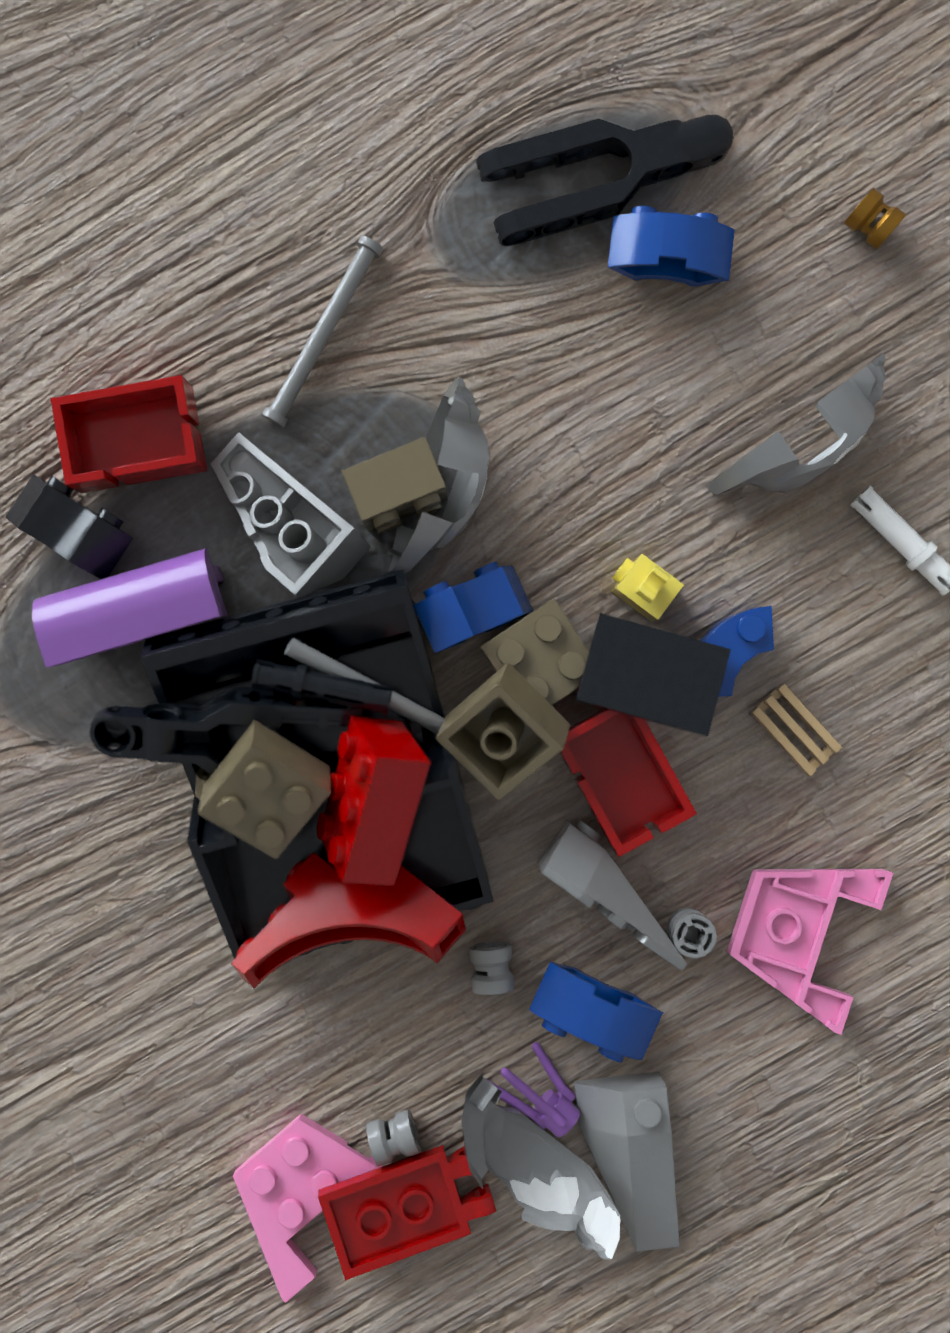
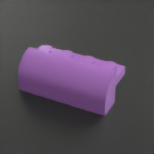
M205 548L36 598L32 606V619L45 667L63 665L148 638L227 616L218 584L225 582L220 566L212 565L208 550Z

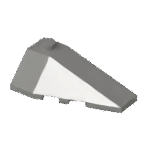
M239 432L212 461L211 466L227 497L235 506L244 523L243 527L248 537L254 542L265 569L298 598L344 579L371 548L354 527Z
M567 820L537 860L541 873L589 908L593 903L597 905L596 909L611 923L620 929L625 930L628 928L633 932L632 935L643 945L683 971L687 963L606 849L597 842L602 835L582 820L579 821L577 826Z
M660 1072L574 1081L577 1108L580 1110L579 1127L612 1199L621 1214L623 1223L636 1251L680 1247L668 1094Z

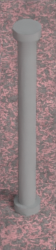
M367 236L360 237L357 243L359 247L358 252L271 407H265L261 414L264 418L282 428L288 422L285 416L374 257L379 258L383 252L382 246Z

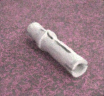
M871 485L863 491L864 493L860 494L850 506L855 508L907 560L906 566L911 571L917 569L939 591L941 596L950 592V564L936 551L938 546L932 540L927 543L873 490L874 488Z

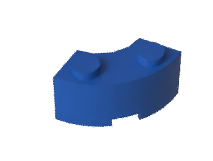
M637 206L632 208L631 213L613 216L608 268L632 280H670L692 287L729 281L735 229L719 223L718 216L711 213H697L692 216L658 212L653 207Z
M496 561L475 570L473 573L476 578L451 587L445 581L423 591L426 599L414 604V608L434 653L464 643L468 638L484 632H490L534 612L513 565L499 567Z
M772 606L758 607L732 615L714 625L701 638L700 641L731 649L719 697L732 696L734 680L743 664L759 653L774 650Z
M554 962L549 963L529 1008L531 1012L544 1019L542 1027L549 1032L561 1037H565L568 1032L598 1046V1051L602 1055L620 1063L624 1057L642 1061L663 1014L662 1011L631 992L606 984L575 967Z

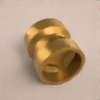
M872 188L844 224L852 231L860 230L866 235L867 243L877 250L904 219L906 214L898 207H889L883 202V195L875 188ZM880 212L884 214L873 228L869 227Z

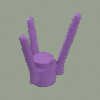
M534 1042L532 1049L558 1090L557 1093L550 1089L540 1097L508 1068H502L501 1075L535 1105L533 1109L494 1083L492 1084L502 1091L500 1095L501 1100L532 1119L541 1129L548 1128L557 1138L562 1137L572 1129L580 1116V1110L572 1103L576 1094L565 1085L538 1042Z

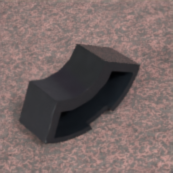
M33 474L6 515V518L18 529L45 544L74 565L99 579L107 578L133 539V537L120 529L124 521L102 507L96 513L70 497L74 489L66 486L64 482L51 475L46 482Z

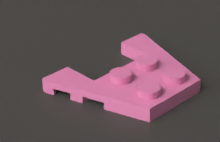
M753 869L727 952L826 1025L830 1030L842 1035L853 997L848 993L812 982L813 972L837 898L842 897L882 910L893 873L885 869Z
M303 1114L295 1118L239 1166L233 1174L234 1181L281 1299L285 1303L316 1277V1267L291 1238L322 1212L318 1199V1190L384 1166H377L372 1156L368 1158L347 1145L348 1142Z

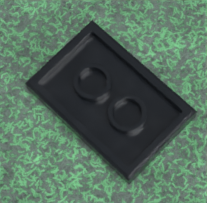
M600 613L576 701L707 737L731 649Z

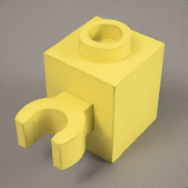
M644 554L638 556L634 562L626 558L612 577L618 583L612 590V593L651 622L659 620L684 586L683 583Z

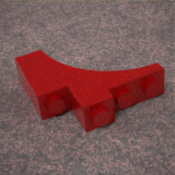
M313 852L305 861H300L293 866L287 875V880L283 883L290 901L287 904L278 906L270 915L267 926L256 937L249 938L240 946L236 953V958L231 964L240 977L253 989L269 974L296 956L321 946L343 941L373 940L398 944L415 950L438 964L464 934L466 926L461 912L401 865L395 885L342 883L337 871Z

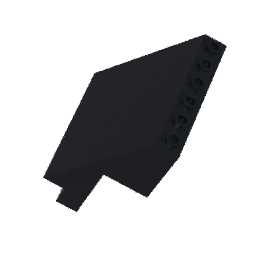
M404 570L145 639L140 657L158 703L202 705L233 686L252 688V675L257 659L284 666L298 667L299 664H302L301 662L284 654L289 642L294 638L379 684L393 686L394 692L445 718L420 621L414 608L415 603L412 600ZM390 709L388 710V715L366 710L365 713L368 718L402 721L431 762L401 866L458 911L464 909L472 910L483 904L494 902L457 759L435 739L436 733ZM282 723L281 727L266 726L304 751L338 753L340 736L343 732H347L348 726L328 725V730L318 729V725ZM220 724L209 731L212 738L221 747H234L250 725ZM182 763L194 793L187 843L235 959L240 946L249 938L256 937L267 926L273 911L278 906L287 904L290 901L283 883L287 880V875L294 865L300 861H305L314 852L335 869L334 865L329 861L328 853L322 840H319L317 837V821L319 815L325 813L329 798H326L280 856L275 859L198 814L200 800L195 795L196 772L201 767L197 764ZM354 940L328 944V945H325V946H321V947L312 949V950H310V951H308V952H305V953H303V954H301V955H306V954L311 953V952L314 951V950L321 949V948L328 947V946H332V945H335V944H347V943H350V942H352V941H354Z

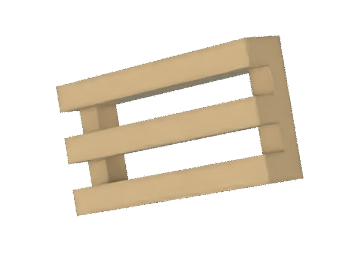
M780 684L750 711V714L807 776H812L817 771L816 768L824 765L833 753H837L842 748L785 684ZM781 697L825 745L822 750L776 701ZM767 708H770L814 756L810 761L799 752L764 713Z

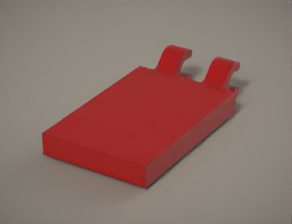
M441 1145L318 1190V1199L345 1281L470 1235L471 1230L468 1221L496 1212L488 1184H484L482 1187L478 1186L460 1198L455 1179L473 1175L467 1161L465 1146L447 1157L444 1146Z

